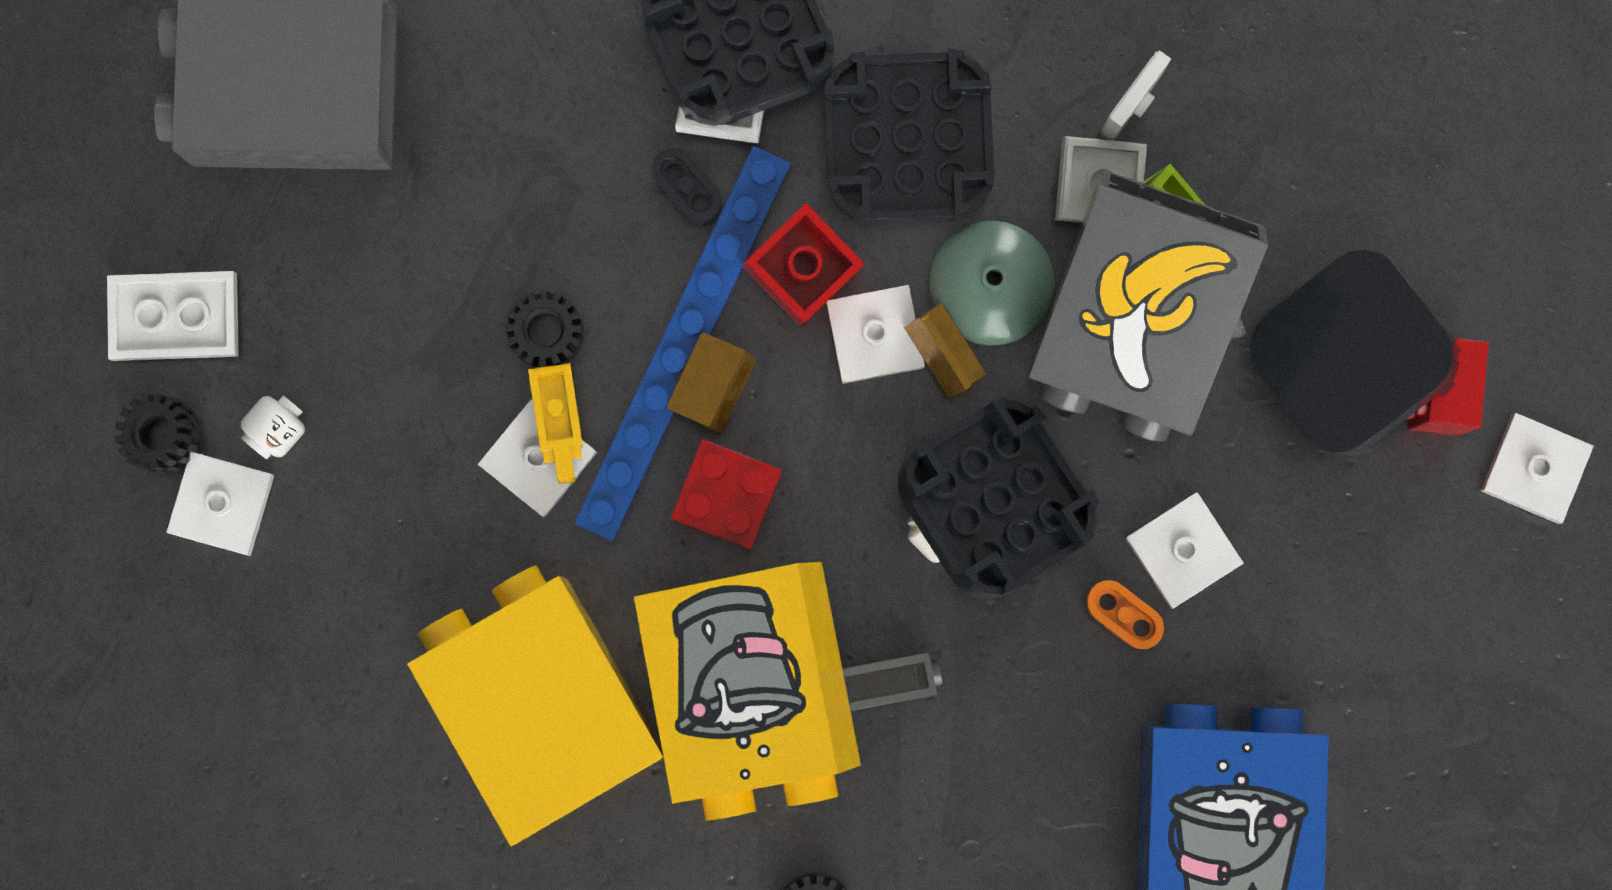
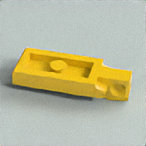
M568 363L528 369L540 453L543 454L544 464L555 462L558 485L574 483L575 476L572 460L582 458L581 448H583L571 365Z

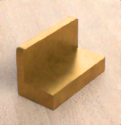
M942 303L903 327L948 398L967 390L972 386L971 384L986 375V372Z
M702 333L673 391L667 408L722 436L757 360L744 349Z

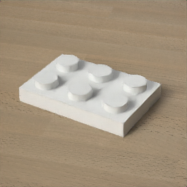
M217 271L107 276L109 360L130 361L239 356L236 272Z

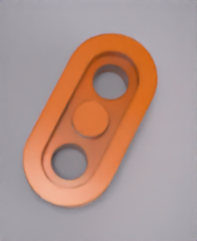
M1106 580L1096 583L1088 591L1086 607L1089 614L1127 645L1135 649H1149L1161 640L1164 633V623L1161 616L1123 585L1116 581ZM1104 594H1109L1114 599V606L1110 610H1104L1100 606L1099 601ZM1137 620L1145 621L1148 626V631L1144 636L1136 635L1133 630L1134 623Z

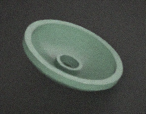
M1000 221L973 223L952 234L938 250L929 276V292L933 307L942 303L963 338L968 342L984 346L1009 344L1031 333L1047 314L1053 299L1055 285L1052 264L1042 245L1022 228ZM990 272H997L1001 276L1002 282L997 286H992L987 282L986 275Z

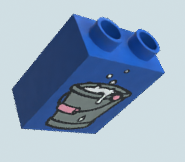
M1165 703V725H1142L1136 890H1325L1329 736L1303 733L1304 710L1251 707L1250 730L1217 729V706Z

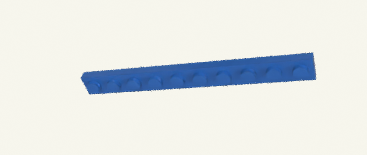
M755 146L752 147L574 524L614 542L675 412L667 408L673 391L699 336L702 333L712 335L743 270L741 265L748 259L791 168L790 162Z

